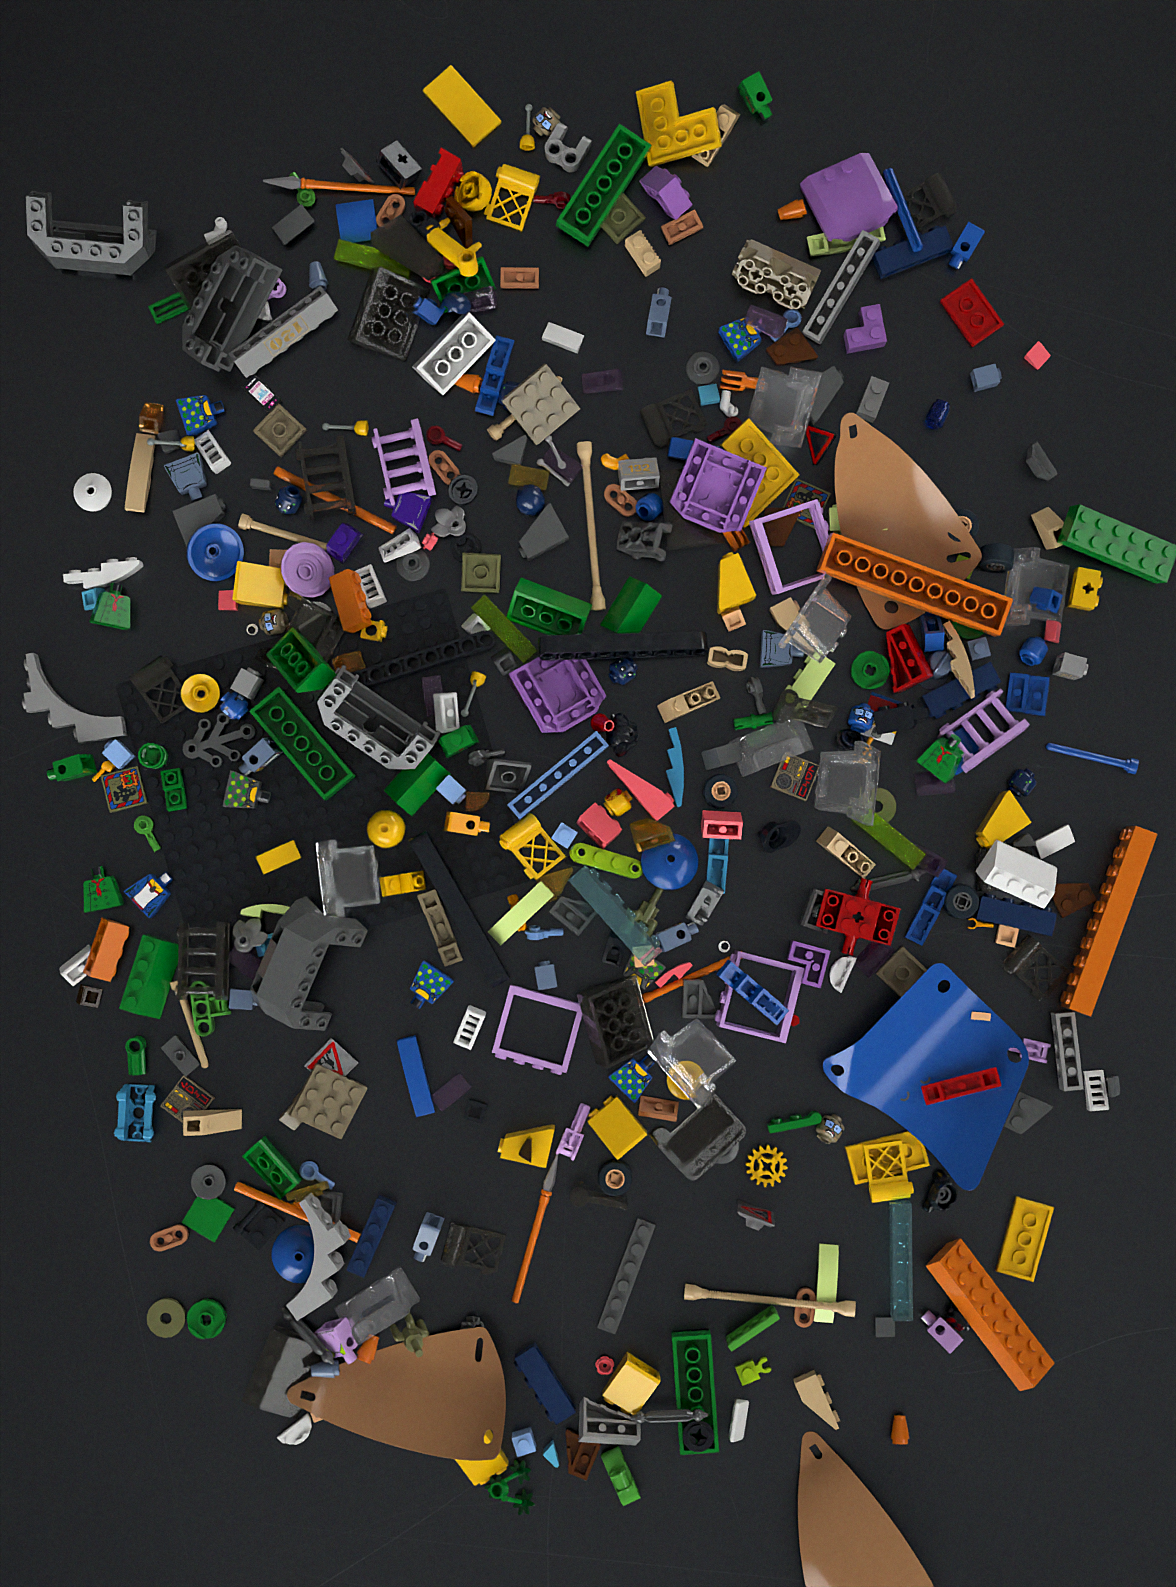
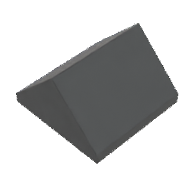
M502 759L487 760L485 790L521 794L532 764Z
M811 888L798 924L827 934L828 929L815 926L824 892Z

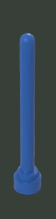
M1054 743L1046 745L1047 750L1122 767L1127 773L1136 774L1138 769V759L1121 760Z

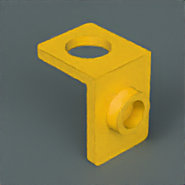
M371 620L372 625L377 628L376 634L369 636L366 633V628L361 630L360 637L382 642L383 637L385 638L387 634V626H385V622L382 620L380 622Z

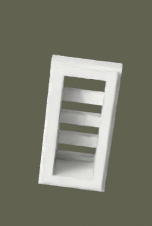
M209 430L194 439L195 445L215 474L231 465L230 460ZM209 439L211 440L210 442H208V443H207L206 445H204L203 447L201 446V444H203V443L206 442L207 440H209ZM212 446H215L214 448H212L211 450H209L207 453L205 452V451H207L209 448H211ZM217 452H219V454H217L215 457H213L212 459H210V457H212V456L215 455Z
M409 528L380 546L379 551L383 561L388 562L417 551L422 547L418 536Z
M372 564L356 570L355 572L359 574L360 578L371 573V576L361 579L360 583L362 591L366 595L365 602L369 609L386 603L387 600ZM372 580L374 581L373 583L364 586L365 583H368ZM377 588V590L367 593V591Z
M469 1005L453 1043L471 1050L486 1012ZM466 1021L477 1024V1026L475 1027L473 1025H470L466 1023ZM463 1028L473 1031L474 1033L471 1034L469 1032H466L463 1030ZM460 1035L468 1037L471 1040L467 1041L465 1039L460 1038Z
M1103 1070L1083 1071L1087 1110H1109ZM1099 1076V1080L1089 1081V1077ZM1100 1084V1088L1090 1087V1085ZM1092 1093H1101V1096H1092ZM1101 1100V1103H1102V1104H1093V1101Z

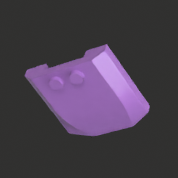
M859 153L809 175L800 183V189L827 241H832V239H843V241L856 239L862 230L869 233L885 226L891 215L898 210L896 202L869 153Z
M695 438L669 502L683 518L719 533L741 531L767 467Z
M538 657L509 673L542 733L566 731L595 714L599 709V705L606 697L586 659L547 661L541 660Z

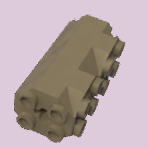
M747 239L739 254V260L733 269L732 275L735 276L742 288L756 294L768 292L772 294L773 299L778 304L789 309H799L800 307L805 308L821 270L757 241Z

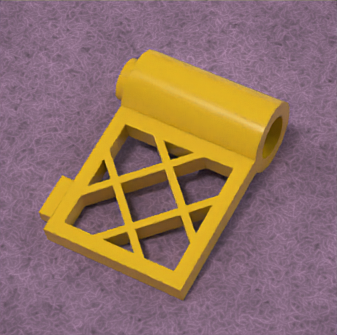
M503 164L502 167L499 166L497 169L496 178H498V183L492 202L487 204L484 215H487V220L523 231L534 194L538 188L540 176ZM500 189L509 190L512 197L501 202L498 196ZM520 195L528 196L527 204L519 208L515 198ZM514 200L518 209L507 214L503 204ZM502 206L505 216L499 219L492 217L493 210ZM519 212L522 217L520 226L513 224L509 216Z
M528 813L500 835V845L505 850L508 849L513 852L526 868L524 872L530 879L538 880L566 857L544 831L539 820L532 813ZM541 834L545 839V846L534 845L535 837ZM522 847L531 848L530 857H523L519 850ZM534 848L544 850V859L533 858ZM547 850L555 851L559 857L555 861L547 860ZM533 862L543 863V870L538 874L532 868Z
M902 1140L863 1145L871 1202L876 1203L910 1198L911 1193H914L912 1182H908L904 1157L908 1155L906 1143H902ZM898 1145L899 1153L895 1158L886 1153L890 1146ZM877 1148L882 1153L874 1161L869 1157L868 1149ZM884 1154L893 1160L887 1169L878 1164ZM895 1162L901 1166L902 1175L894 1176L889 1172ZM877 1165L885 1172L880 1178L873 1179L872 1170Z

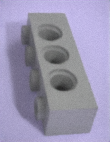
M1070 1010L1051 1012L1059 1089L1062 1091L1082 1090L1084 1088L1075 1012Z

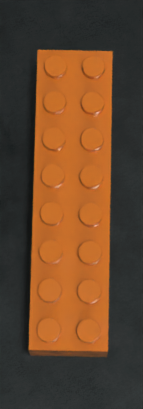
M959 1238L946 1243L926 1267L1018 1390L1023 1391L1034 1388L1054 1365V1361L964 1241Z

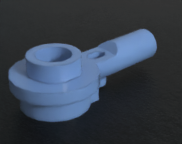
M796 309L785 311L782 318L783 323L770 338L776 342L788 328L797 327L802 318L800 312Z
M531 925L525 930V934L529 940H540L548 938V936H563V928L540 929V926Z
M306 1161L300 1166L299 1173L303 1179H315L330 1190L335 1185L334 1182L318 1172L319 1168L315 1162Z

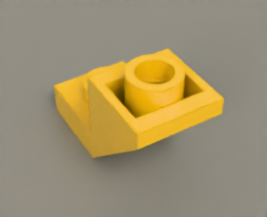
M423 871L379 878L382 897L426 890Z

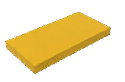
M452 65L423 89L424 94L473 148L502 123L499 117Z
M909 1131L845 1146L854 1184L868 1182L863 1145L902 1140V1143L907 1145L908 1155L904 1156L907 1172L930 1166L925 1146ZM898 1145L890 1146L886 1153L895 1158L899 1153ZM877 1148L868 1149L869 1157L874 1161L882 1153ZM884 1154L878 1164L887 1169L893 1160ZM895 1162L889 1172L893 1175L902 1173V1168ZM876 1165L872 1170V1178H880L885 1171Z
M1018 1196L1015 1197L996 1265V1272L1034 1282L1053 1214V1206Z

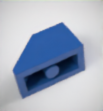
M925 612L919 616L924 652L944 650L945 632L941 618L935 614Z

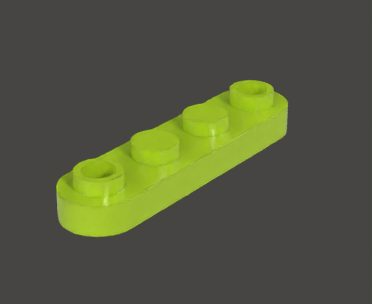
M577 843L570 849L571 859L580 864L630 879L638 878L643 873L641 862L634 858L584 843ZM579 849L583 850V856L578 854ZM633 865L637 867L636 872H633L632 870Z

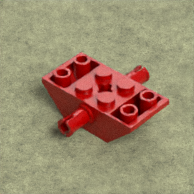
M861 878L858 893L855 896L825 889L815 926L844 933L846 937L843 949L841 950L842 953L853 955L856 941L859 938L891 946L900 908L870 900L868 896L873 883L871 880ZM857 912H859V915H861V919L855 921V919L852 916L853 914H857Z

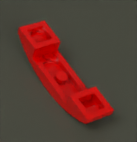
M997 1067L924 1085L921 1086L926 1105L1000 1087L1002 1084Z

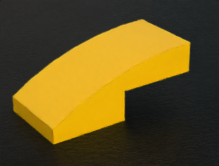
M294 840L256 856L263 875L301 858Z

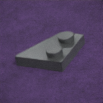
M561 896L549 913L579 936L602 907L597 904L594 905Z
M683 979L681 1017L715 1019L716 1008L702 979Z
M1018 1091L1004 1127L1023 1134L1046 1115L1053 1106Z

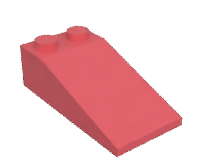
M610 759L607 761V765L655 821H658L674 807L673 802L675 800L668 792L664 794L663 791Z

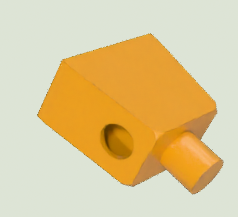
M455 812L446 813L444 831L477 836L478 832L486 834L489 832L490 822L480 821L479 816ZM467 821L472 823L471 828L466 827Z

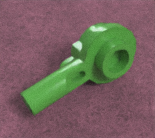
M293 172L289 175V177L294 176L299 178L296 172ZM297 188L298 203L302 204L303 207L312 206L316 200L314 191L312 189Z
M139 816L134 822L135 830L137 833L146 836L154 852L160 850L161 848L152 833V819L148 816Z

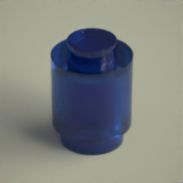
M937 399L932 404L925 419L930 428L938 429L943 427L950 412V404L941 399Z

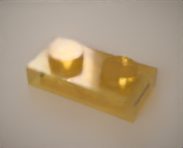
M512 464L508 483L516 486L531 484L546 491L550 471Z
M328 1181L286 1193L287 1200L295 1199L297 1203L310 1193L314 1197L324 1194L323 1190L329 1188Z

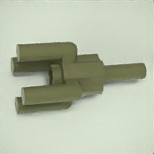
M657 887L649 902L642 901L638 910H631L619 933L630 935L637 924L642 927V930L635 942L639 945H646L658 924L654 920L659 911L655 905L664 889Z
M404 1309L402 1314L406 1321V1327L400 1332L396 1324H391V1333L395 1341H403L405 1347L410 1352H414L417 1357H421L423 1355L421 1348L424 1345L422 1340L429 1335L428 1329L422 1319H419L416 1322L417 1326H415L409 1309Z

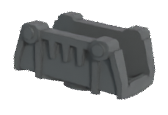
M622 521L616 549L632 555L637 560L641 559V557H650L663 561L665 560L666 551L658 548V546L660 545L662 532L671 533L672 524L669 522L657 524L645 521L639 523ZM625 540H629L625 545H622ZM646 541H652L653 546H648Z

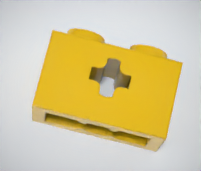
M1082 567L1074 569L1067 607L1087 611L1097 607L1099 602L1097 591L1098 588H1101L1103 577H1100L1101 571ZM1086 585H1087V589L1090 590V591L1087 592V593H1086V590L1083 589V587L1086 586Z

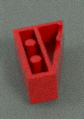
M442 147L439 151V154H441L439 161L436 165L432 164L430 176L426 181L424 180L413 201L415 209L425 212L427 216L433 219L442 213L446 198L453 195V187L456 183L461 182L459 180L464 175L461 159Z
M901 624L886 632L888 652L891 658L894 693H901L934 676L909 624Z

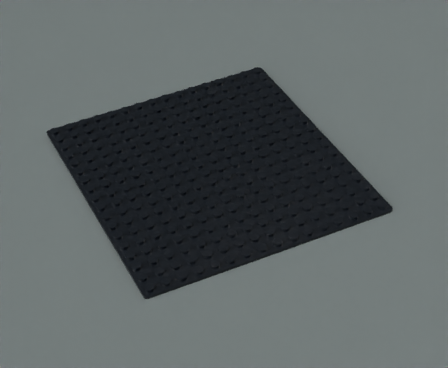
M445 589L369 610L372 621L380 622L382 620L385 622V626H387V634L385 638L383 637L382 642L361 638V630L355 633L344 631L340 619L298 631L312 644L334 672L338 667L341 668L344 665L350 673L460 638ZM374 625L366 628V633L369 636H373L377 632V628ZM283 636L117 684V693L168 870L173 878L172 884L200 977H206L263 959L264 956L258 957L256 947H253L249 952H240L235 947L236 938L233 935V928L236 922L241 920L246 924L248 920L255 918L241 914V910L247 907L261 904H277L291 907L296 900L307 896L324 915L357 919L366 929L424 913L417 895L436 888L413 850L409 839L425 830L466 900L526 883L530 880L524 872L526 868L513 852L508 849L505 850L499 843L500 835L512 827L514 821L510 807L507 805L508 801L505 792L485 790L487 760L495 758L485 759V763L479 766H474V764H469L468 755L478 750H489L490 752L493 749L476 691L468 709V716L463 717L461 715V711L465 708L473 687L470 683L471 674L466 657L369 687L370 690L421 725L424 721L427 722V726L435 732L437 731L433 694L456 692L459 726L471 725L479 741L473 746L446 758L438 741L448 733H440L436 743L428 753L451 774V777L467 790L464 793L466 798L460 804L456 802L453 805L436 790L413 816L401 808L384 791L403 769L386 768L326 727L317 704V698L323 689L297 693L267 657L266 654ZM447 647L444 653L448 657L452 656L455 653V649ZM429 653L426 657V660L428 662H434L436 660V654ZM415 658L410 659L408 662L409 668H415L418 665V660ZM393 664L390 667L391 674H396L400 670L397 664ZM249 667L260 673V678L264 682L254 700L243 696L248 701L247 708L249 710L239 720L237 718L233 720L229 718V722L224 726L219 735L222 736L238 731L244 724H251L255 727L256 735L254 738L248 740L242 737L222 744L231 750H238L241 758L238 761H231L228 756L211 747L204 749V751L212 756H220L223 761L220 767H213L210 762L201 757L194 759L186 757L183 753V745L186 741L194 738L199 729L198 724L201 719H207L211 722V728L205 732L201 742L209 739L217 724V716L223 713L220 709V705L223 702L220 699L227 692L230 694L235 692L230 688L241 668L247 670ZM373 671L372 679L378 680L381 677V671ZM196 674H205L212 677L220 689L218 703L214 708L206 712L190 710L181 698V689L184 682ZM359 676L357 680L360 683L363 682L362 676ZM277 687H281L356 775L326 801L283 752L263 770L258 772L252 771L247 775L262 782L261 790L271 792L269 803L258 801L256 809L223 807L230 770L243 774L239 770V767L244 763L242 757L262 738L270 737L249 711ZM204 691L198 692L199 697H203L205 695ZM224 715L220 717L222 723L226 721V716ZM204 721L202 728H207L208 723ZM245 728L244 734L249 735L250 729ZM155 743L167 750L168 761L162 768H147L139 762L138 752L144 744ZM194 745L189 747L191 753L195 751ZM237 752L231 754L233 759L238 757ZM214 758L213 763L218 765L219 759ZM180 768L187 808L169 812L166 806L165 791L162 787L161 771ZM381 810H391L398 813L403 818L406 826L403 840L391 848H381L375 845L367 834L369 819ZM455 812L479 816L480 821L490 822L488 834L478 832L477 836L444 831L446 813ZM467 821L466 827L471 828L472 823ZM294 840L301 858L263 875L256 856ZM521 848V849L519 850V852H520V854L524 857L523 852H522V848ZM423 871L426 890L382 897L379 878ZM438 894V896H439V898H440V900H441V903H442V905H443V907H444L445 904H444V902L442 901L440 895ZM263 911L260 932L266 934L274 933L276 925L283 915Z

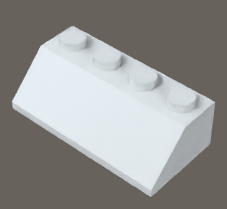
M468 312L467 314H462L412 367L425 381L444 395L496 340Z
M997 839L976 869V873L985 883L1043 909L1055 893L1057 867Z

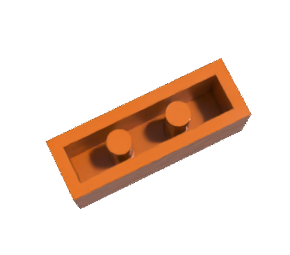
M346 569L328 577L343 630L355 633L371 626V613L365 602L366 595L362 591L359 574Z
M101 918L83 973L93 978L111 982L112 977L116 974L118 959L121 958L123 953V944L129 936V927L127 925Z

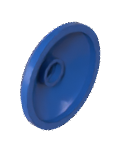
M219 523L207 524L197 529L187 545V560L191 569L198 576L210 581H221L232 576L236 572L237 561L242 562L244 556L243 543L239 535L232 528ZM214 547V552L210 554L209 549Z
M664 833L652 838L644 847L641 855V868L646 879L654 886L664 890H676L686 886L694 878L698 869V855L693 844L685 837L675 833ZM672 856L674 858V861L669 862L667 860V857Z
M294 1225L285 1229L276 1238L272 1247V1262L277 1272L284 1279L293 1283H306L311 1274L314 1261L312 1229L308 1225ZM300 1253L302 1255V1259H297L296 1254Z

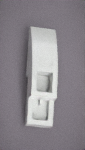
M136 557L126 558V561L118 562V559L106 560L107 563H101V571L99 568L88 569V572L82 573L81 570H70L69 574H63V578L67 584L83 583V587L87 590L110 586L111 583H119L135 574L143 567V562L137 560Z

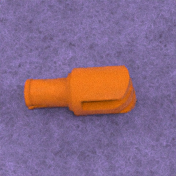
M722 371V374L727 376L721 377V381L724 383L720 384V389L743 391L745 388L759 390L763 388L761 384L763 385V378L747 377L745 372Z
M743 529L741 531L722 532L733 552L750 543Z

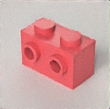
M596 803L589 807L576 822L601 849L607 847L622 831L619 822L612 819L607 814L605 808L601 805L598 806Z
M702 811L701 831L703 838L741 840L743 827L741 812Z

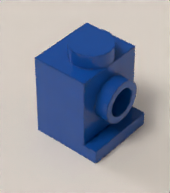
M418 297L413 305L415 307L413 313L430 325H436L446 309L445 307L443 309L437 307V303L430 298L422 299Z
M1034 587L1029 601L1035 604L1037 609L1044 611L1048 609L1053 613H1057L1063 595L1053 589Z

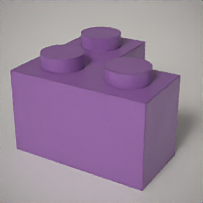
M655 166L640 180L647 194L656 199L664 212L671 218L677 220L692 206L689 200L690 195L681 187L680 184L682 182L676 174H670L667 169Z
M880 304L861 307L858 312L861 327L847 329L843 335L847 354L884 347L887 342Z
M791 940L786 959L804 964L803 968L805 970L801 981L802 984L821 988L830 951Z

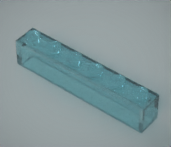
M585 865L568 881L644 966H647L662 952L659 948L661 943L654 935L650 937L646 933L649 929L642 922L637 923L634 920L636 915L630 908L626 910L622 906L624 902L617 894L613 896L610 893L612 888L606 881L600 882L598 879L600 875L594 868L590 870Z
M890 1200V1317L893 1321H913L912 1203L909 1200Z

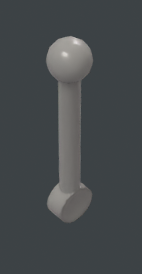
M547 436L545 441L551 446L559 462L558 467L561 469L566 468V463L561 460L552 442V436Z
M543 459L537 460L539 466H543L561 480L564 485L569 486L570 482L546 465Z

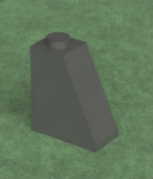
M835 366L796 388L793 392L812 425L818 422L844 383L842 372L839 369L836 370Z
M216 494L173 511L186 547L197 529L207 524L218 523L225 516V503Z
M551 503L544 508L519 541L521 547L518 550L523 558L527 557L528 561L569 540V536Z

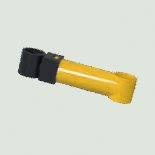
M415 211L409 215L412 235L419 238L422 244L427 248L432 246L456 265L463 276L470 277L478 272L475 252L482 247L480 242L465 249L442 230L451 222L449 218H445L438 223L432 217L428 219L427 214L423 211Z

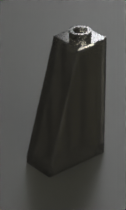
M402 215L397 216L371 232L372 247L428 281L438 277L443 272L444 259Z

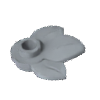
M456 505L451 511L446 508L436 510L435 517L438 523L431 528L432 533L440 537H445L449 534L461 536L466 529L463 509Z
M252 918L246 924L241 920L236 922L233 928V935L236 938L235 947L238 951L249 952L253 947L260 946L266 941L268 934L260 932L262 925L260 918Z

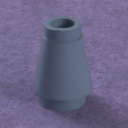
M310 263L309 287H311L312 291L319 286L326 290L328 282L321 263Z
M334 1360L335 1363L333 1365L324 1361L311 1365L312 1377L335 1378V1376H339V1361Z

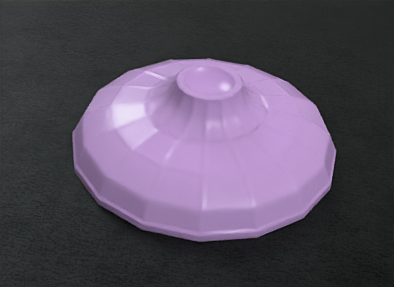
M302 542L293 545L285 552L281 561V574L284 582L293 592L302 597L313 598L323 595L331 587L328 577L334 575V566L331 557L323 548L314 543Z

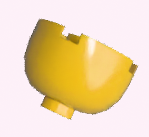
M475 171L467 172L459 180L462 183L459 187L456 186L454 198L464 210L480 211L487 206L491 199V184L482 174Z
M381 810L369 819L367 834L375 845L381 848H391L403 840L406 826L403 818L398 813L391 810Z

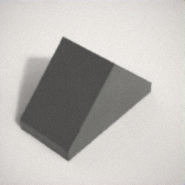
M526 435L492 453L494 460L521 467L528 442Z
M738 742L701 752L706 771L743 760Z

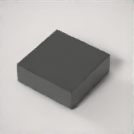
M250 479V486L253 489L272 491V483L269 480Z
M875 1316V1337H895L894 1316Z

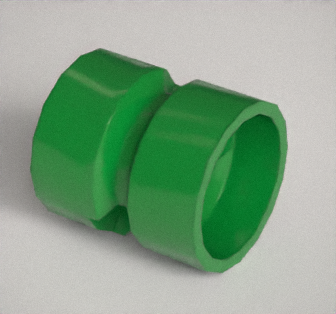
M147 743L140 748L138 759L147 768L159 769L167 763L168 753L161 745Z

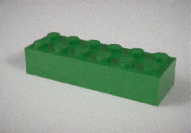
M619 124L557 219L556 226L589 247L649 154L651 144Z
M1080 504L1069 507L1057 543L1156 584L1167 583L1176 558L1175 544Z
M277 687L249 711L324 800L327 801L356 776L281 687Z
M710 1330L671 1332L676 1409H688L692 1412L700 1409L708 1413V1416L702 1420L711 1426L714 1433L713 1443L707 1450L694 1452L688 1449L683 1441V1431L686 1425L694 1419L689 1422H677L680 1455L719 1452ZM700 1428L696 1434H692L693 1436H695L696 1443L700 1437H704L703 1435H701Z

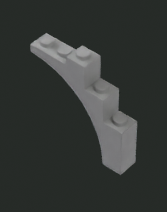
M26 654L24 666L29 674L27 686L31 689V692L24 693V698H22V705L26 712L37 713L50 710V713H48L49 724L53 728L76 726L73 730L74 738L78 740V743L82 744L128 736L125 717L93 716L67 704L48 683L41 669L38 654Z
M312 1193L305 1196L299 1203L308 1218L313 1234L314 1261L312 1270L303 1289L286 1304L297 1321L332 1299L338 1292L335 1282L329 1277L339 1271L345 1263L341 1254L336 1252L335 1249L343 1245L351 1237L347 1226L342 1224L340 1220L334 1224L331 1216L321 1207L319 1199L314 1197Z

